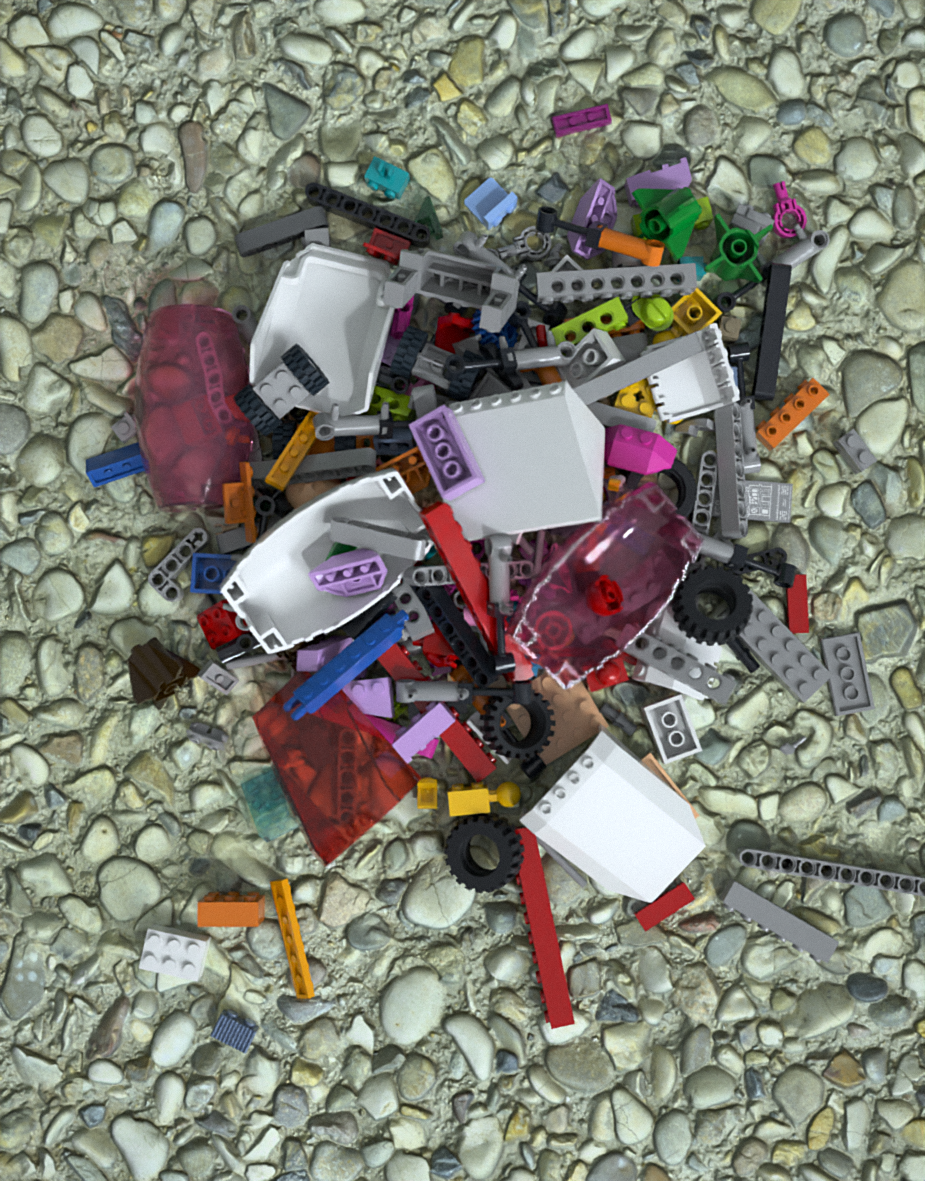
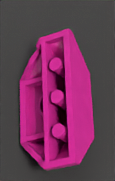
M622 424L605 429L604 461L607 465L643 475L672 468L677 449L661 435Z

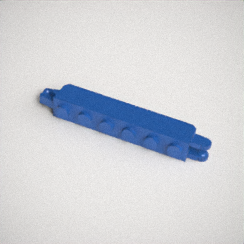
M403 609L395 615L389 616L386 613L293 692L294 696L283 705V709L289 712L299 703L301 704L291 714V718L294 721L307 712L309 714L314 713L401 639L403 635L402 630L405 628L404 621L410 620L409 615Z

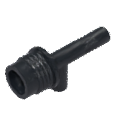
M266 488L256 489L263 496L272 497L277 501L278 510L275 514L282 519L294 511V507L291 506L284 496L280 497L286 491L285 489L284 491L276 489L273 493Z

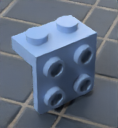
M488 178L464 200V204L489 231L493 226L496 227L505 215L512 213L516 209L518 197L513 191L508 195L493 178Z

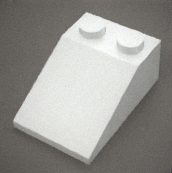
M593 328L575 346L577 353L571 363L565 368L555 367L562 381H566L574 389L621 367L626 363V360L606 331Z

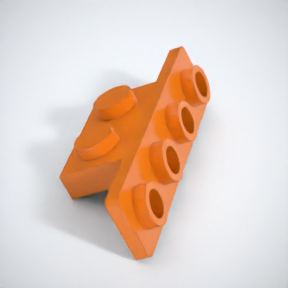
M239 462L241 482L222 484L225 524L244 523L246 542L255 543L258 537V529L254 522L256 517V508L253 506L255 491L254 487L251 486L253 469L249 462Z

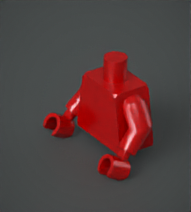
M457 607L460 613L464 612L463 609ZM433 621L432 625L435 632L413 641V646H423L424 656L436 667L451 666L455 669L457 667L455 664L456 659L459 660V658Z

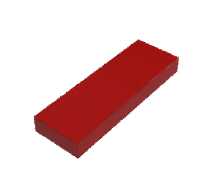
M800 574L795 576L793 587L786 588L787 625L792 634L809 633L806 574Z
M681 882L652 903L635 912L634 915L646 932L695 900L686 884Z

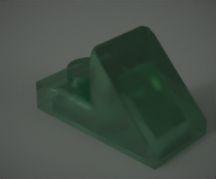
M427 196L414 222L422 225L427 224L430 235L434 234L435 239L439 240L443 238V231L431 198Z

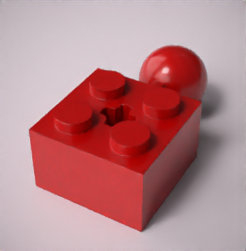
M609 655L603 657V661L600 663L591 661L583 664L584 668L580 669L587 691L594 692L629 680L622 657Z

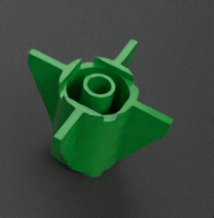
M688 187L677 189L638 188L631 194L643 210L640 214L642 222L639 224L642 234L638 238L642 239L645 237L647 240H659L665 244L675 261L681 258L695 222L702 213V207L698 204L691 190Z
M716 214L714 223L717 246L710 257V264L704 267V271L715 273L723 281L739 278L755 283L761 282L763 278L753 265V261L758 253V242L773 229L772 224L754 235L747 229L733 228L730 230L720 214Z

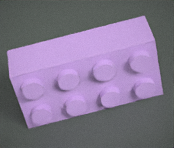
M442 405L409 424L442 498L451 501L485 482L452 409Z

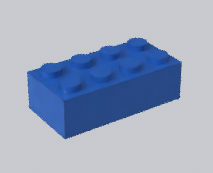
M193 553L190 592L224 595L219 586L237 561L231 559L232 555Z

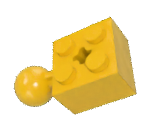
M696 288L692 294L683 296L672 307L674 314L673 322L670 325L672 328L669 331L663 330L658 332L652 340V345L702 330L706 326L713 324L721 316L722 312Z
M647 378L617 391L612 407L652 418L654 411L657 412L656 408L662 405L661 403H654L651 389L656 387V385H649ZM635 395H638L640 398L638 402L635 401ZM678 420V421L671 422V423H668V424H672V425L678 424V423H680L682 420Z
M483 781L479 783L472 782L471 786H464L463 783L452 784V787L448 788L450 816L490 813L489 802L498 801L504 807H513L521 798L520 788L515 783L509 781L501 783L496 790H488L487 784L483 785Z

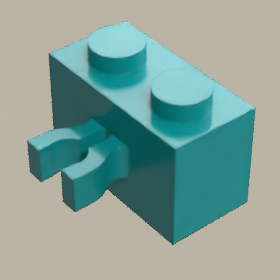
M375 156L364 176L368 188L374 191L378 189L384 192L386 197L398 200L401 199L410 181L408 172Z

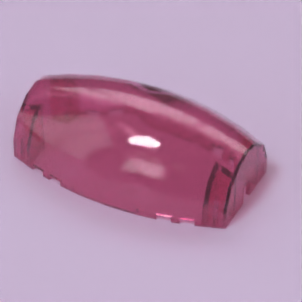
M174 304L159 307L151 311L143 334L135 380L136 430L146 477L158 509L161 512L195 511L197 508H224L222 484L241 482L239 462H248L249 454L252 452L253 425L244 416V413L240 411L233 399L239 391L248 384H251L249 382V367L245 361V350L241 345L240 334L233 316L225 309L198 304Z
M648 482L616 499L602 509L601 520L583 523L564 540L542 565L526 588L504 632L530 661L564 690L587 678L586 675L596 669L598 671L601 669L603 663L610 658L614 659L650 626L676 593L674 590L681 580L684 581L686 578V570L690 563L694 564L705 542L686 517L674 512L677 507L655 483ZM602 575L610 576L608 579L611 582L615 580L624 597V601L621 602V607L624 606L623 609L611 616H599L586 605L585 592L587 586Z

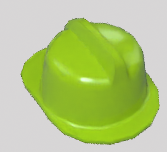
M659 294L652 295L649 298H640L631 304L635 315L651 330L663 331L669 328L673 322V310L669 303ZM634 296L632 302L640 296Z

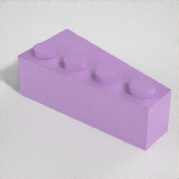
M388 677L350 681L321 707L393 718L395 717L392 679Z

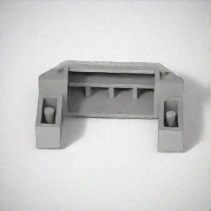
M427 248L418 249L417 251L402 249L399 267L385 280L383 303L393 308H403L413 295L418 293L427 298L441 299L443 302L459 303L463 307H475L482 311L479 328L494 333L500 332L516 309L520 282L516 276L510 274L501 266Z

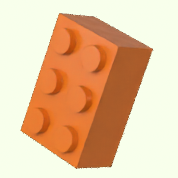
M208 892V895H205L198 901L197 927H258L265 919V895H259V892H248L247 895H240V892H228V895H220V892Z

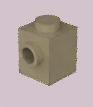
M725 315L720 318L717 326L722 333V342L735 343L737 341L742 319H737L734 315Z

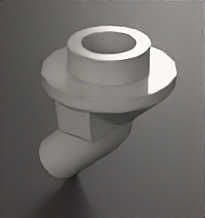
M556 243L544 261V265L549 269H554L562 260L559 257V252L563 248L562 244Z

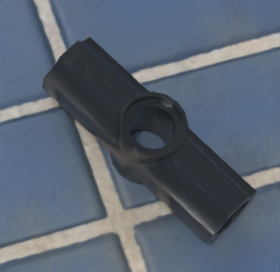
M249 632L215 649L221 662L225 663L262 645L254 634ZM244 638L251 640V646L247 649H244L241 645Z

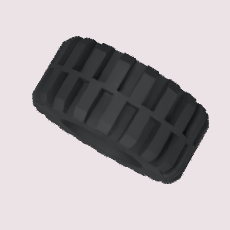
M712 565L704 567V570L699 567L694 569L693 573L689 572L685 576L674 595L672 611L675 612L673 615L674 621L679 622L678 628L681 632H686L685 636L687 638H695L698 644L707 642V646H714L715 642H717L720 646L724 645L726 641H733L737 635H740L753 612V605L751 604L753 596L748 594L750 588L748 584L744 585L742 583L744 579L740 575L736 577L733 575L734 571L730 569L725 571L722 566L712 568ZM701 593L719 595L726 601L729 607V616L723 619L706 617L696 607L695 596Z
M497 813L473 814L454 826L450 831L451 835L447 836L446 844L449 845L444 847V854L448 855V858L445 859L446 865H450L451 870L449 872L451 876L455 875L457 877L456 882L458 884L464 883L465 889L471 891L475 888L476 893H483L484 891L490 893L504 887L519 873L520 865L524 861V856L521 853L525 851L524 845H520L522 837L521 834H516L514 830L517 828L514 824L509 825L507 823L508 819L504 816L498 818L499 815ZM477 834L484 835L495 843L499 851V863L495 869H485L474 861L470 852V842L473 836Z

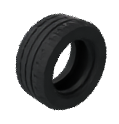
M675 458L672 468L656 472L669 476L676 484L678 490V501L674 509L664 514L652 513L643 507L639 501L637 489L641 478L645 475L627 471L624 476L625 483L620 487L619 497L621 507L625 511V515L628 516V519L635 523L636 526L638 525L640 528L652 531L667 530L672 528L674 524L685 520L692 512L697 499L696 480L688 466L686 467V464Z

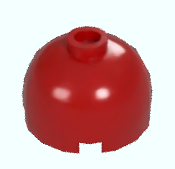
M602 575L589 583L585 592L587 607L599 616L614 615L619 613L624 607H621V602L624 601L622 591L615 580L611 582L608 579L610 577L608 575Z

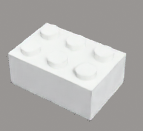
M675 694L641 707L661 763L668 764L702 751L681 694Z
M153 924L147 930L139 969L198 981L203 975L211 936Z

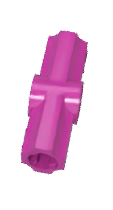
M414 295L403 308H395L390 336L396 340H401L406 328L410 324Z

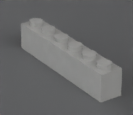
M730 878L719 898L724 903L722 906L731 912L734 909L741 913L740 917L748 922H751V920L758 922L757 926L766 932L769 930L775 932L774 936L783 942L786 940L792 942L793 948L800 952H803V950L809 952V957L819 963L821 960L828 963L839 944L833 937Z

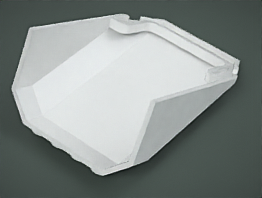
M311 243L305 250L298 252L291 261H285L282 264L251 341L249 382L253 386L256 385L283 362L281 356L297 343L318 365L327 377L329 384L315 396L309 394L295 407L318 413L325 412L331 415L332 404L337 403L339 405V416H356L368 411L395 310L390 305L383 303L385 280L392 274L388 261Z
M600 724L598 726L599 734L589 748L530 811L525 807L521 809L519 821L533 834L607 890L652 903L705 847V843L689 803Z

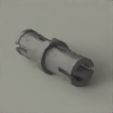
M607 702L599 709V712L612 722V725H617L629 736L636 730L637 725L629 721L624 716V713H619Z

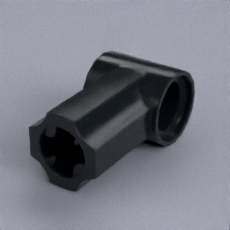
M380 365L376 383L393 390L396 394H403L410 386V378L407 379L390 372V369ZM396 380H403L406 386L399 388L396 385Z

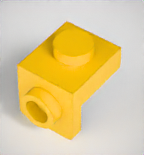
M431 777L418 779L417 809H437V779Z

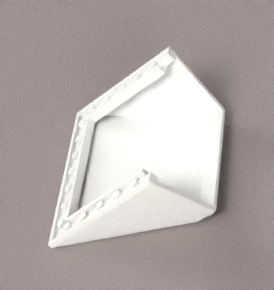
M566 381L449 404V408L453 410L485 479V482L451 501L443 498V502L448 503L454 511L452 515L455 521L460 523L464 539L472 541L484 539L487 536L510 535L601 520L605 428Z

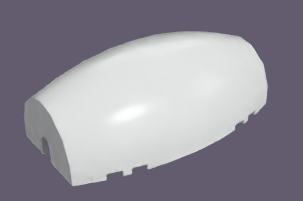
M389 468L342 483L296 508L272 526L247 550L219 587L239 616L245 619L249 629L266 652L271 654L294 647V644L304 640L306 642L313 640L312 637L323 632L326 634L361 614L401 582L400 579L404 576L405 570L409 567H414V564L418 561L374 551L379 554L388 570L381 589L349 597L331 594L325 590L323 592L318 591L308 573L325 562L335 541L330 540L331 519L333 517L349 518L422 535L427 538L425 555L434 543L418 514L422 510L414 502L413 495L394 468Z

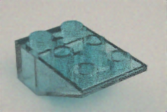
M276 767L241 784L258 834L266 842L302 826L296 806Z

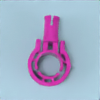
M785 181L772 185L777 198V203L773 205L774 214L772 219L775 220L773 230L778 236L790 239L797 235L794 229H780L783 227L782 216L785 213L794 215L796 223L800 222L799 225L803 230L806 226L807 218L804 210L797 205L796 199L789 198Z

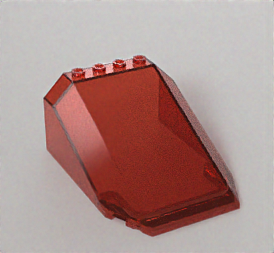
M298 671L252 718L266 757L310 852L326 867L391 811L422 778L409 763L405 762L391 743L342 689L314 713L309 714L307 712L294 721L291 718V714L301 704L299 703L289 712L283 709V705L294 696L293 692L312 677L308 672Z

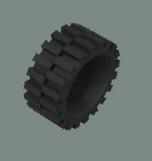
M532 689V703L520 704L528 711L531 726L527 736L515 743L509 741L503 735L500 727L502 713L508 706L514 704L512 703V697L491 696L488 699L490 704L484 705L482 708L486 713L485 715H480L479 719L484 720V725L479 727L480 731H485L486 735L482 736L484 741L490 742L487 746L491 750H496L495 753L498 755L516 759L535 757L534 753L540 754L544 751L542 746H548L551 742L547 739L548 736H554L555 731L550 729L551 726H556V720H551L550 716L555 715L554 711L547 709L551 704L548 700H542L544 696L541 693H534L535 690Z

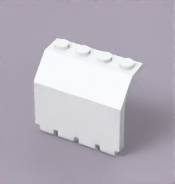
M717 323L710 324L696 332L704 348L702 352L647 377L649 385H656V387L651 389L654 403H661L662 405L656 408L660 421L666 420L668 424L706 413L740 400L739 389L735 385L733 370L729 366L727 350L723 346L722 333ZM685 336L647 346L644 348L645 351L640 352V357Z
M654 604L645 634L649 636L655 634L663 639L662 643L668 646L671 643L680 648L679 652L687 655V653H690L698 658L697 662L703 665L708 663L717 668L714 663H719L722 647H719L717 642H715L714 646H707V642L698 644L695 638H687L685 636L686 632L679 630V622H675L673 619L675 612L672 611V606ZM643 639V643L640 649H643L647 646L646 640ZM657 649L654 652V657L658 659L665 655V651L662 649ZM677 658L672 661L671 665L674 668H680L683 665V661ZM637 660L632 679L663 686L697 700L703 701L704 698L708 699L705 695L643 661ZM693 668L690 670L689 675L692 678H698L701 675V671ZM714 678L709 679L708 682H713Z

